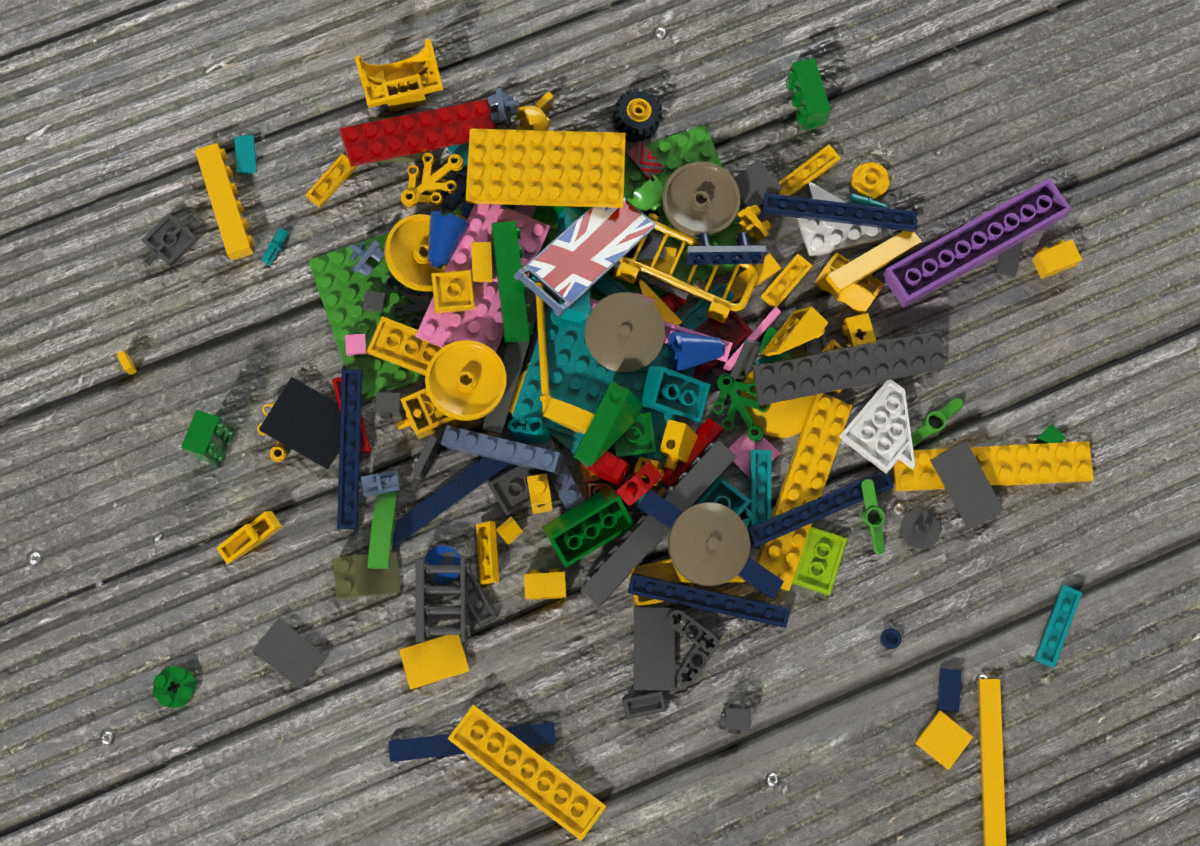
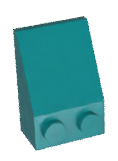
M649 366L640 403L652 410L700 423L711 384L663 366Z

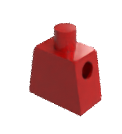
M608 451L592 466L589 465L587 470L617 488L621 486L630 473L628 463Z
M649 460L626 479L616 492L627 505L631 506L647 493L663 475ZM642 475L648 478V480L645 483L641 478Z

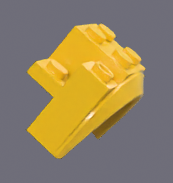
M425 39L424 48L416 55L394 63L369 64L364 62L360 55L355 57L368 108L388 104L390 113L425 105L427 104L425 94L443 90L431 39Z

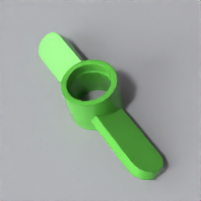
M955 398L941 410L927 415L923 420V424L911 433L913 448L930 434H936L945 427L946 421L963 407L962 399ZM929 417H936L940 421L939 429L930 426Z
M866 479L861 485L865 508L861 511V520L864 524L870 526L875 553L883 554L885 544L881 525L885 520V514L878 507L874 482L871 479ZM875 509L878 513V518L874 523H869L868 513Z

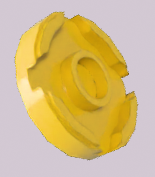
M875 162L860 164L854 170L851 177V186L854 192L859 196L871 197L872 200L880 198L887 191L890 184L887 170Z

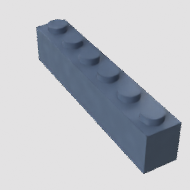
M448 425L445 427L441 445L449 449L559 476L565 458L560 452Z

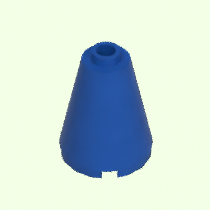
M432 211L429 226L428 261L431 262L432 267L442 269V266L448 265L467 231L469 223H466L465 219L447 213V216H440L441 212Z
M677 331L672 332L668 338V351H671L672 357L669 358L673 371H682L721 358L722 354L725 353V344L721 342L720 338Z

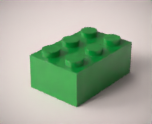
M811 58L794 62L788 72L786 87L788 90H791V103L797 110V122L799 125L801 124L802 130L824 126L831 108L816 60Z
M196 409L181 448L198 460L219 466L220 462H223L227 452L225 450L228 443L232 442L234 432L220 417Z

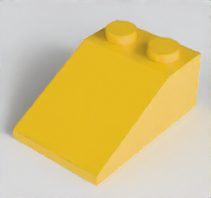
M813 307L793 311L760 353V356L767 357L781 354L810 340L819 338L825 332L824 328L828 322Z

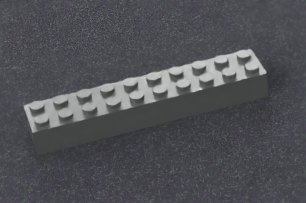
M720 440L715 444L711 442L702 454L703 458L697 457L689 468L690 472H683L677 479V486L675 488L671 486L663 494V499L682 512L698 502L719 476L721 477L733 464L737 457ZM644 515L636 523L635 527L637 529L634 532L630 530L623 537V544L620 547L616 545L609 552V559L606 562L602 560L595 567L594 572L596 573L592 577L588 575L582 581L580 593L599 609L628 578L632 570L640 565L670 532L669 528L650 515L648 517Z

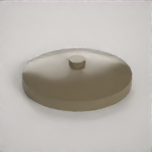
M693 162L678 168L667 180L662 198L663 209L669 222L680 232L692 237H698L701 233H708L712 237L725 231L735 220L740 207V192L734 178L722 167L709 162Z
M629 292L615 293L603 298L593 307L585 325V340L593 358L603 367L620 373L635 372L648 366L660 353L665 338L664 322L655 305L645 297Z
M700 503L684 510L673 522L668 536V551L674 567L684 578L695 584L714 586L732 580L741 572L749 557L750 538L744 522L733 510L717 503Z

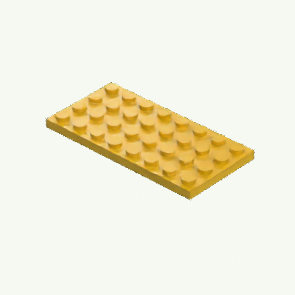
M470 129L466 204L623 208L626 133Z

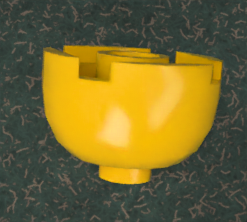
M523 106L518 108L516 120H519L520 126L517 127V130L548 131L550 120L539 107Z

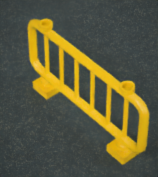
M653 213L648 214V217L656 223L654 229L665 233L651 266L649 267L636 261L646 239L645 237L640 241L632 259L624 256L619 261L621 263L616 277L634 284L639 271L708 300L712 303L706 316L721 323L725 322L730 310L740 311L746 307L759 276L758 268L754 264L736 265L722 298L708 292L719 265L714 266L704 290L690 285L698 265L693 266L686 282L674 278L672 274L686 243L699 246V241L692 236L659 223L657 215ZM670 235L683 241L667 275L654 269V266ZM741 266L751 272V277L740 302L732 303L727 301L726 298Z

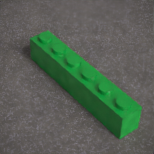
M516 221L492 223L491 232L505 343L529 341L530 335H533L532 323H528L527 316L530 315V305L525 303L528 289L521 281L518 282L514 278L515 273L524 267L520 262V258H523V248L518 245V239H521L520 227H516Z

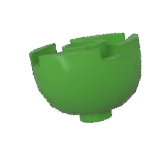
M655 174L650 176L653 180H645L630 193L631 199L626 197L633 206L642 212L649 209L654 211L661 205L660 200L663 197L664 189Z

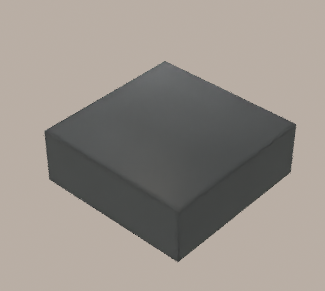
M366 290L362 309L383 314L386 293Z

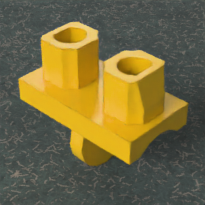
M753 205L737 213L740 219L739 224L743 228L739 233L745 232L749 238L753 237L758 242L769 235L768 231L772 228V225L766 219L760 222L757 216L761 213V210L757 205Z

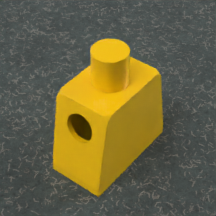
M669 419L667 421L660 452L667 456L663 467L668 470L675 471L678 462L686 463L698 435L687 424Z
M547 473L527 476L533 514L553 511Z

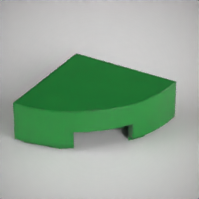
M1051 424L1036 439L1042 443H1060L1066 437Z

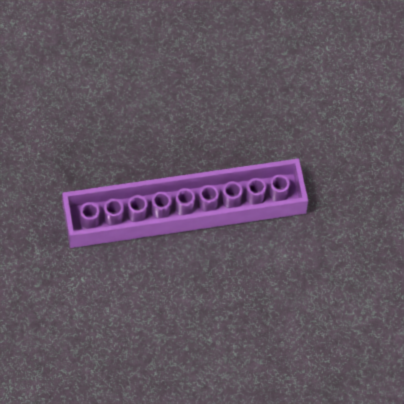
M1048 178L888 267L882 277L901 306L905 308L1064 219L1070 212L1071 207L1052 180Z

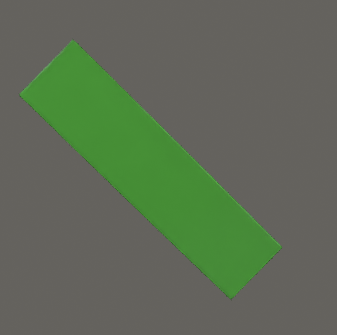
M389 492L376 496L367 566L369 569H389L393 534L396 528L398 492Z

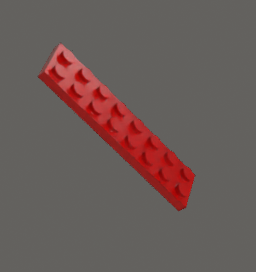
M488 99L344 127L340 128L339 132L350 167L469 143L470 129H497L496 123L491 121L490 114L492 111Z

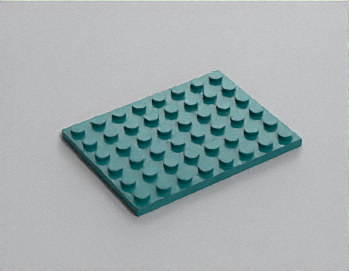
M550 306L548 307L545 316L549 392L552 398L594 414L606 387L611 381L629 389L640 402L649 366H663L672 370L669 362L672 354L671 351H668L667 343H663L662 349L655 360L641 370L620 373L603 367L593 358L586 344L585 325L587 318L582 323L560 319L554 313L555 311ZM537 340L512 417L519 419L523 417H539L549 430L581 440L584 434L575 432L543 417L542 402L540 401L542 393L539 343ZM696 366L676 372L693 377ZM642 406L639 414L651 412L656 453L630 457L639 459L640 456L656 460L663 467L667 456L660 452V447L667 421L669 419L678 422L680 417ZM614 444L609 448V450L615 451Z

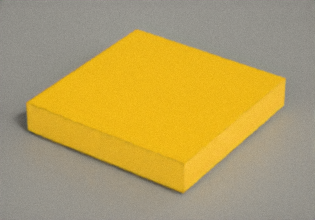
M471 270L431 273L435 314L475 310Z
M938 711L915 741V744L949 770L973 736L942 711Z

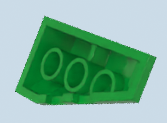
M613 381L609 383L573 456L574 458L592 466L635 423L643 405L629 389Z

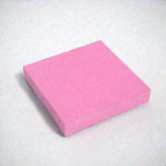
M753 430L751 432L753 436H756L759 433L757 430ZM747 431L728 448L737 456L733 464L749 479L750 450H771V462L780 454L764 437L759 442L750 441Z

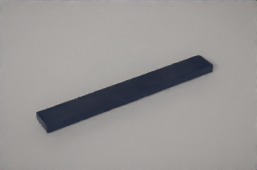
M764 193L762 214L915 232L917 227L916 211Z
M342 369L337 529H358L362 369Z
M514 436L509 439L510 441L518 442ZM486 457L481 459L398 519L393 534L394 546L400 545L505 469L510 463Z
M880 470L747 528L752 547L761 546L863 501L861 485L866 479H871L874 482L876 495L893 488L894 486L889 474H885Z
M652 490L645 494L638 505L639 509L671 529L673 522L682 513L681 510ZM749 557L744 568L738 574L740 578L771 599L775 598L784 583L782 579Z
M631 573L627 593L784 628L787 627L790 607Z
M554 722L505 728L527 746L556 743ZM451 734L388 741L390 762L466 753L448 740Z

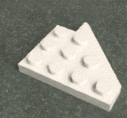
M812 182L807 185L810 199L847 203ZM797 218L808 258L867 245L884 239L881 228Z
M887 380L839 436L843 442L885 474L892 469L898 460L902 461L912 470L915 468L905 389L893 380Z

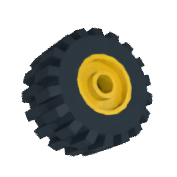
M635 88L634 92L631 89L627 90L626 94L623 93L620 99L617 100L614 109L613 123H615V129H619L618 133H626L625 139L632 138V142H636L637 139L644 141L645 137L647 139L651 138L652 134L656 133L662 118V105L658 104L659 99L657 97L653 98L654 94L652 92L646 93V89L639 91V88Z

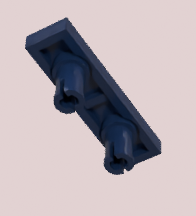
M742 232L737 234L736 237L738 246H711L710 235L708 233H701L698 236L699 246L687 247L686 265L763 264L767 252L766 245L750 246L748 234Z

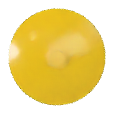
M425 214L411 215L396 223L385 241L384 255L390 272L400 283L413 290L429 292L433 291L431 273L444 272L447 266H442V269L435 268L428 261L430 215Z
M462 340L444 346L433 356L427 367L425 384L431 402L441 413L452 419L470 421L488 415L500 404L506 391L507 376L501 358L493 349L477 341Z
M753 370L746 377L745 384L755 383ZM752 387L750 391L756 392L755 387ZM745 391L740 392L741 397L757 401L756 396H751ZM814 395L771 403L766 413H761L757 409L746 406L745 408L754 424L762 428L764 436L776 439L790 438L801 433ZM767 405L759 406L760 409H765L767 407Z

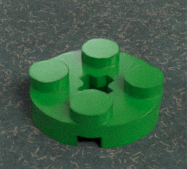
M168 667L154 678V696L160 705L164 707L181 708L187 705L192 700L191 698L197 689L194 675L182 667ZM172 682H175V684L180 685V687L177 688V693H174V691H170Z

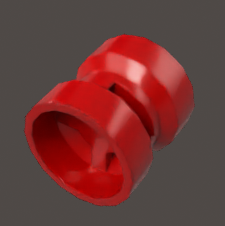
M671 293L661 299L673 313L677 311L679 306H683L687 302V299L684 300Z

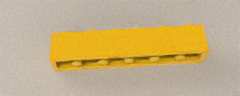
M218 143L196 149V156L228 257L232 261L254 254L252 247L255 244L252 236H248L247 233L249 225L247 219L243 218L241 214L244 211L243 205L236 198V195L239 194L236 184L232 183L230 179L233 177L230 166H226L225 160H228L225 149H221Z

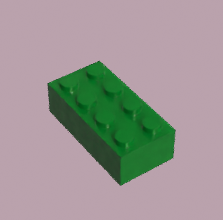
M610 485L541 528L558 558L567 568L635 525L620 496Z

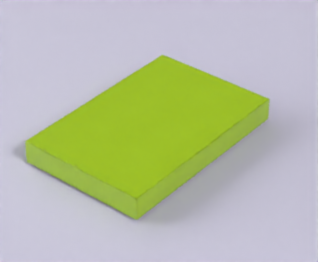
M811 526L792 584L830 596L848 538Z

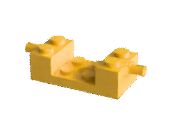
M426 388L400 399L406 411V419L396 422L399 431L410 426L415 431L417 438L421 439L435 433V428L455 419L441 413L433 405Z

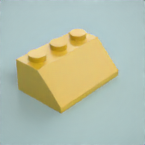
M836 252L814 283L821 290L828 291L834 295L838 301L849 305L854 312L864 314L884 286V283L870 274L837 293L825 278L828 274L851 261Z

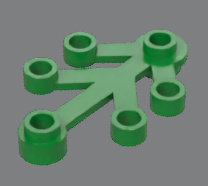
M730 373L720 375L717 380L720 393L717 402L712 407L714 413L717 415L724 413V403L728 394L732 399L727 417L722 422V428L726 432L734 429L733 422L738 410L748 428L747 436L752 442L761 441L763 430L760 426L754 424L745 406L757 409L761 413H766L769 410V404H766L767 407L765 409H760V405L757 404L756 400L738 395L736 390L745 391L751 396H756V392L750 391L752 387H755V383L749 385L738 382L730 376ZM727 379L731 381L729 385L723 384ZM716 406H722V410L716 411ZM730 422L732 426L725 428V423ZM753 430L759 431L758 435L753 436L751 432Z

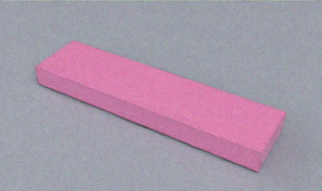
M775 307L747 340L758 341L767 331L768 327L779 317L781 311ZM744 343L725 363L723 369L727 372H731L734 368Z

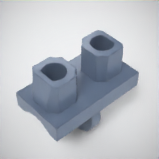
M502 88L496 89V94L488 97L490 107H498L499 110L490 114L491 121L496 123V125L504 124L506 127L512 126L510 115L516 114L515 110L520 107V102L514 100L513 96L503 93Z
M376 240L368 246L365 252L363 251L366 246L365 243L361 242L358 247L354 244L351 245L350 249L353 253L350 258L355 261L360 256L351 269L353 272H360L365 276H369L374 267L366 262L367 259L372 257L377 262L382 259L384 252L378 247L379 243Z
M397 470L361 476L364 497L400 490Z

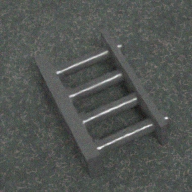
M467 558L460 559V565H430V563H427V559H415L416 642H425L430 635H461V642H466L468 637H471V625H468V575L471 574V563L467 562ZM430 573H460V585L430 586V584H427V575H430ZM430 594H461V606H430V604H427V596H430ZM437 614H461V627H430V625H427V617Z

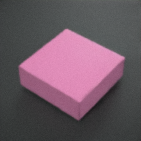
M365 334L345 335L347 356L367 354Z

